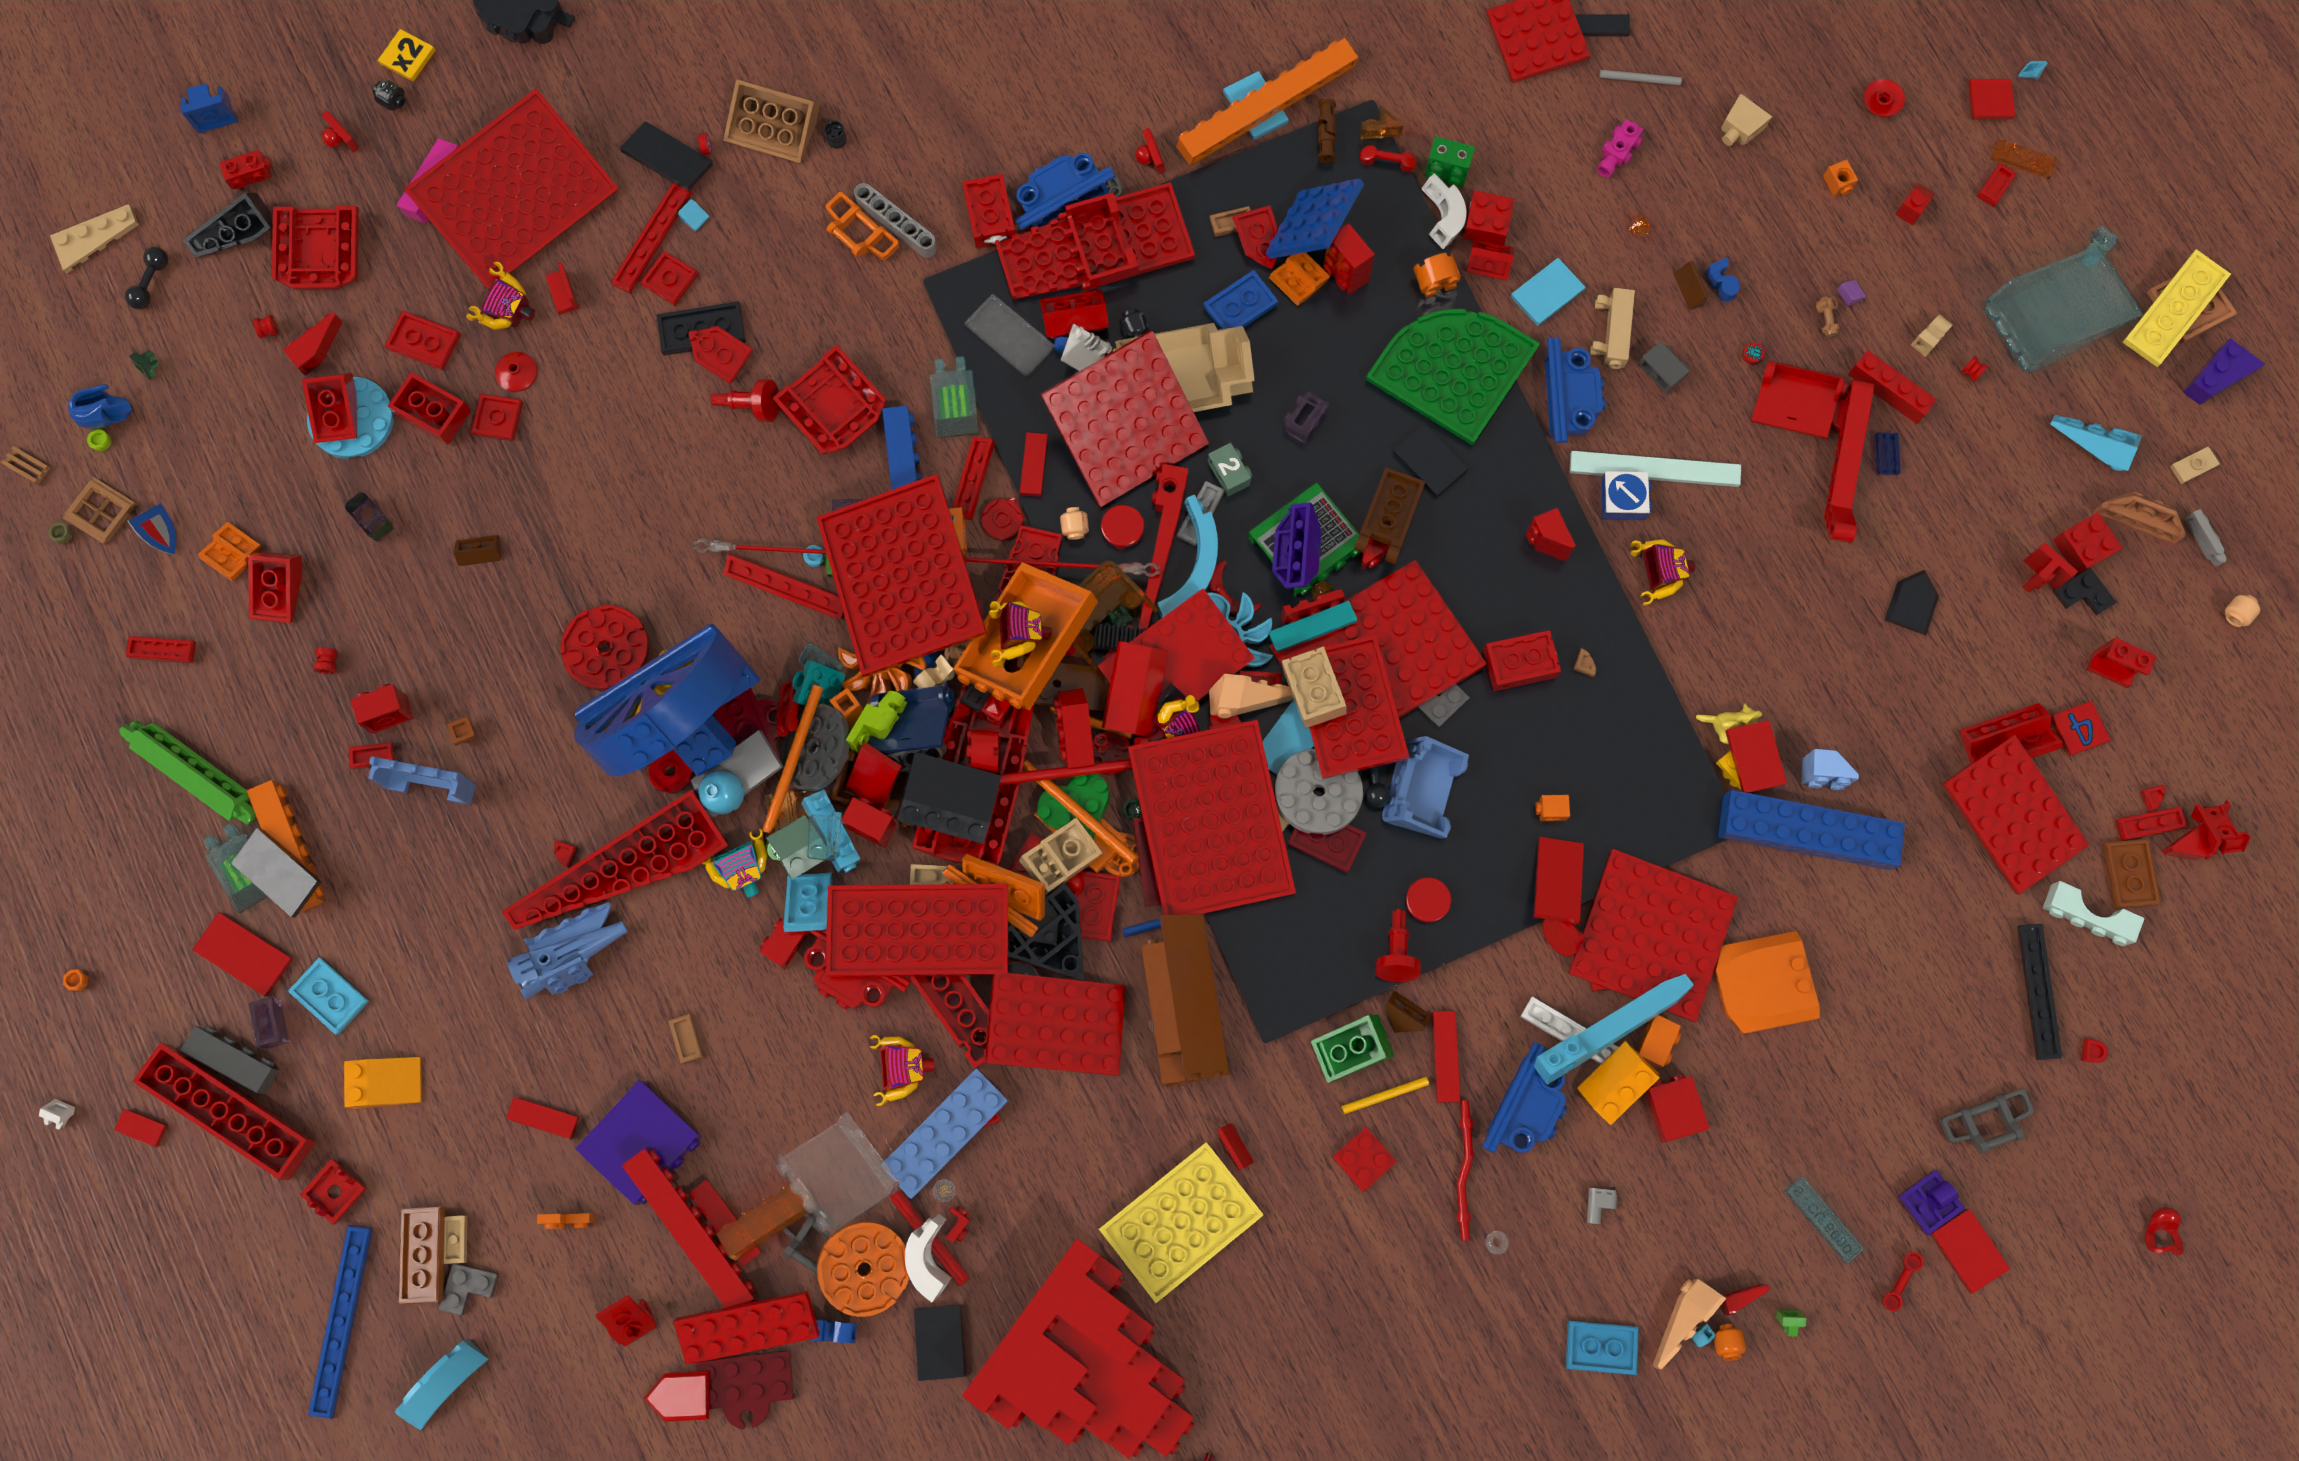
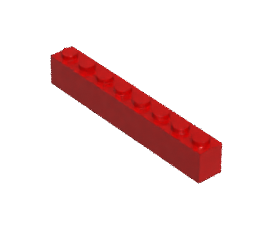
M646 1147L622 1165L624 1170L723 1306L726 1308L752 1301L756 1296L754 1293L756 1288L749 1279L745 1281L740 1273L743 1271L735 1260L731 1262L727 1254L729 1252L722 1242L717 1243L713 1237L715 1232L708 1223L704 1225L699 1217L702 1215L694 1204L690 1206L686 1200L688 1195L681 1186L677 1187L672 1181L674 1176L667 1167L663 1168L658 1162L661 1160L658 1153L653 1148L650 1150Z

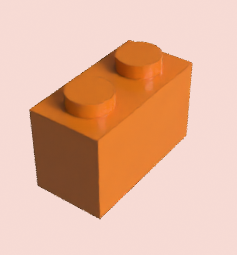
M1657 1015L1649 1021L1637 1052L1650 1065L1658 1069L1664 1067V1065L1667 1066L1673 1056V1053H1670L1673 1044L1677 1045L1682 1033L1679 1030L1681 1026Z

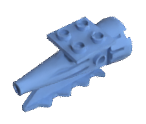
M609 902L596 908H587L575 918L564 919L557 927L546 928L538 936L524 939L530 951L507 959L508 968L515 983L524 988L520 992L526 1000L545 988L552 995L561 994L568 987L574 984H581L594 975L587 965L589 958L628 933L623 921L603 927L612 908Z

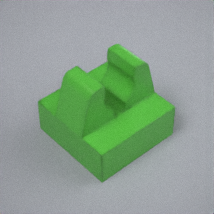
M1777 1309L1776 1319L1783 1326V1331L1787 1332V1336L1797 1337L1799 1327H1806V1317L1800 1310Z

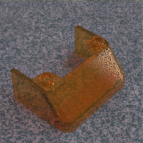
M1113 561L1103 562L1078 585L1091 591L1098 603L1071 645L1094 670L1098 666L1087 656V653L1095 644V639L1090 631L1120 603L1126 608L1132 609L1144 601L1155 613L1159 611L1147 595Z

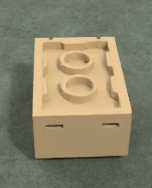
M1324 647L1318 648L1316 651L1312 650L1294 656L1291 660L1286 659L1282 661L1283 672L1304 728L1347 714L1344 698Z

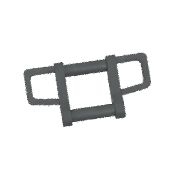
M2020 1089L2005 1095H1996L1992 1100L1968 1109L1966 1107L1961 1108L1958 1112L1941 1118L1939 1122L1949 1143L1969 1139L1980 1154H1985L1991 1148L2013 1140L2020 1141L2024 1139V1133L2016 1122L2033 1114L2034 1109L2026 1091ZM2019 1095L2024 1104L2025 1112L2013 1118L2005 1099ZM1997 1108L2008 1132L1985 1141L1979 1134L1972 1117ZM1960 1117L1967 1135L1955 1138L1948 1126V1121Z
M791 1204L778 1222V1227L793 1239L783 1255L789 1259L793 1258L817 1274V1263L798 1251V1248L812 1228L827 1238H830L835 1231L817 1220L818 1217L814 1214L810 1215L798 1206ZM793 1210L808 1218L797 1236L785 1226V1221Z

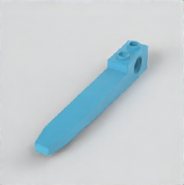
M1686 974L1664 981L1578 1035L1570 1036L1536 1058L1534 1068L1548 1085L1675 1005L1692 989L1694 984Z

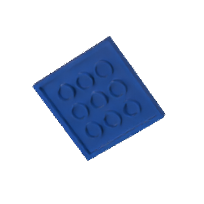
M1358 178L1301 190L1297 194V199L1293 206L1288 210L1285 220L1280 224L1277 234L1270 241V246L1266 251L1267 256L1272 259L1329 248L1364 186L1362 180Z

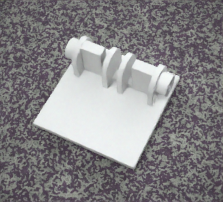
M1073 324L1061 361L1081 371L1105 357L1106 353L1109 354L1112 346H1110L1109 342L1099 339V336H1094L1093 333L1085 331L1083 327Z

